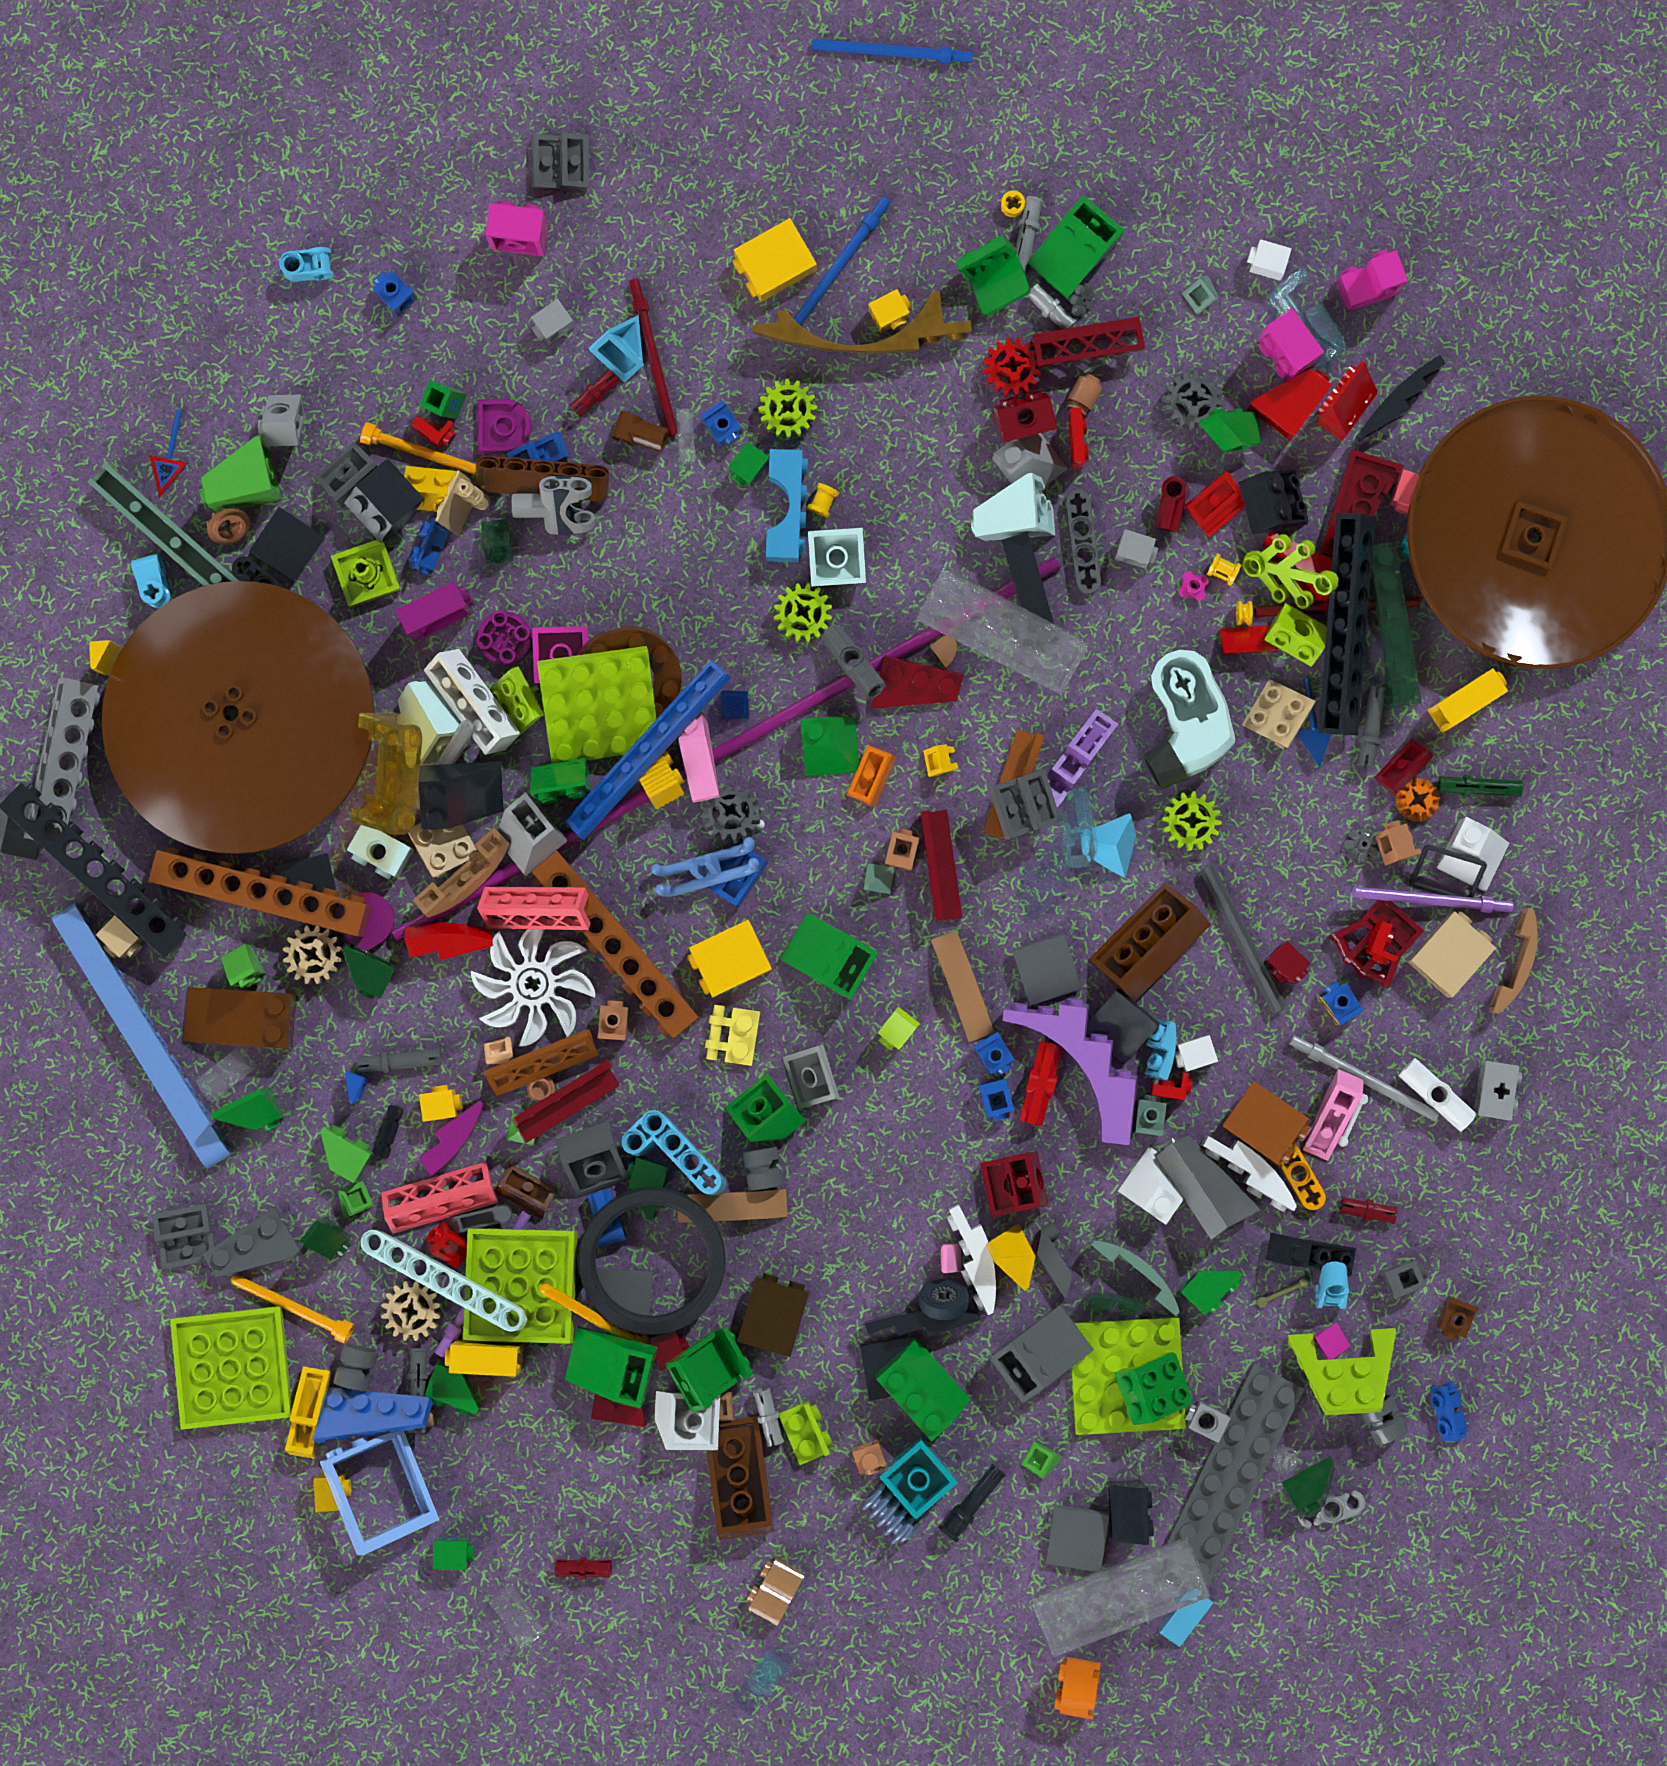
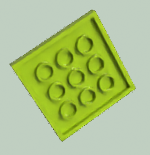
M647 646L537 661L552 764L581 758L593 760L624 755L655 722L656 712Z
M468 1229L466 1277L521 1307L527 1314V1322L524 1328L519 1331H507L464 1308L463 1340L572 1344L574 1312L543 1295L540 1292V1287L543 1284H549L575 1300L577 1231ZM465 1285V1301H468L472 1298L473 1290L469 1285ZM492 1298L486 1299L483 1304L486 1313L491 1314L496 1309V1302ZM511 1311L507 1315V1323L512 1327L516 1326L520 1318L516 1311Z
M281 1306L170 1319L181 1430L289 1418L291 1416L292 1402Z
M1179 1317L1075 1323L1094 1349L1071 1367L1076 1435L1186 1429V1419H1184L1186 1416L1185 1408L1154 1423L1133 1425L1131 1418L1128 1416L1127 1407L1118 1388L1114 1373L1123 1368L1143 1365L1169 1352H1174L1177 1355L1183 1372Z

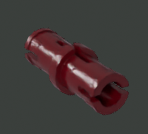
M610 369L594 384L591 385L589 383L586 386L587 390L569 404L573 411L583 404L576 411L580 418L597 401L599 403L604 400L603 396L620 383L617 376L608 383L606 382L614 375Z
M1344 1196L1341 1198L1340 1204L1349 1205L1352 1208L1342 1206L1339 1209V1214L1363 1217L1364 1221L1374 1219L1391 1224L1396 1222L1397 1216L1386 1215V1213L1397 1214L1398 1208L1396 1206L1376 1204L1370 1199H1367L1365 1202Z
M581 1557L580 1560L556 1559L555 1577H580V1580H586L587 1577L611 1578L612 1575L611 1559L587 1560V1557Z

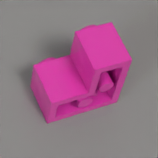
M1382 250L1372 255V259L1367 263L1366 267L1357 269L1354 266L1342 271V275L1336 283L1345 308L1349 312L1398 295L1408 279L1397 250L1390 253L1387 250Z

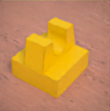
M944 744L923 751L929 777L938 776L958 768V764L950 763L949 754L955 752L954 747Z

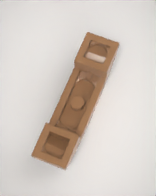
M495 828L491 829L474 845L479 851L441 886L437 887L432 882L412 901L427 918L457 905L477 890L494 872L506 854L510 845L509 842Z
M1525 908L1522 910L1514 935L1524 938L1509 986L1496 987L1489 1013L1499 1014L1519 994L1530 974L1535 959L1538 938L1534 909Z
M957 931L932 939V945L953 997L968 1042L993 1034L994 1030Z
M786 1189L728 1192L716 1197L708 1196L704 1193L684 1194L699 1203L714 1221L788 1217ZM677 1211L678 1222H692L687 1216Z

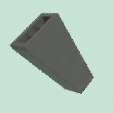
M1189 1135L1179 1140L1175 1136L1162 1145L1164 1150L1156 1156L1211 1240L1244 1223L1260 1211L1258 1206Z

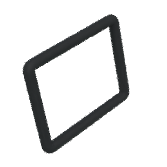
M1424 846L1411 876L1410 885L1439 895L1465 897L1415 882L1427 852L1430 850L1481 866L1468 897L1473 898L1487 868V863L1483 860L1436 846Z

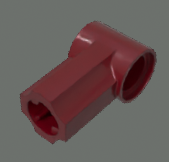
M1168 477L1162 484V497L1155 523L1156 529L1172 533L1179 532L1185 502L1190 495L1189 486L1180 477ZM1175 484H1181V493L1176 497L1170 496V488Z

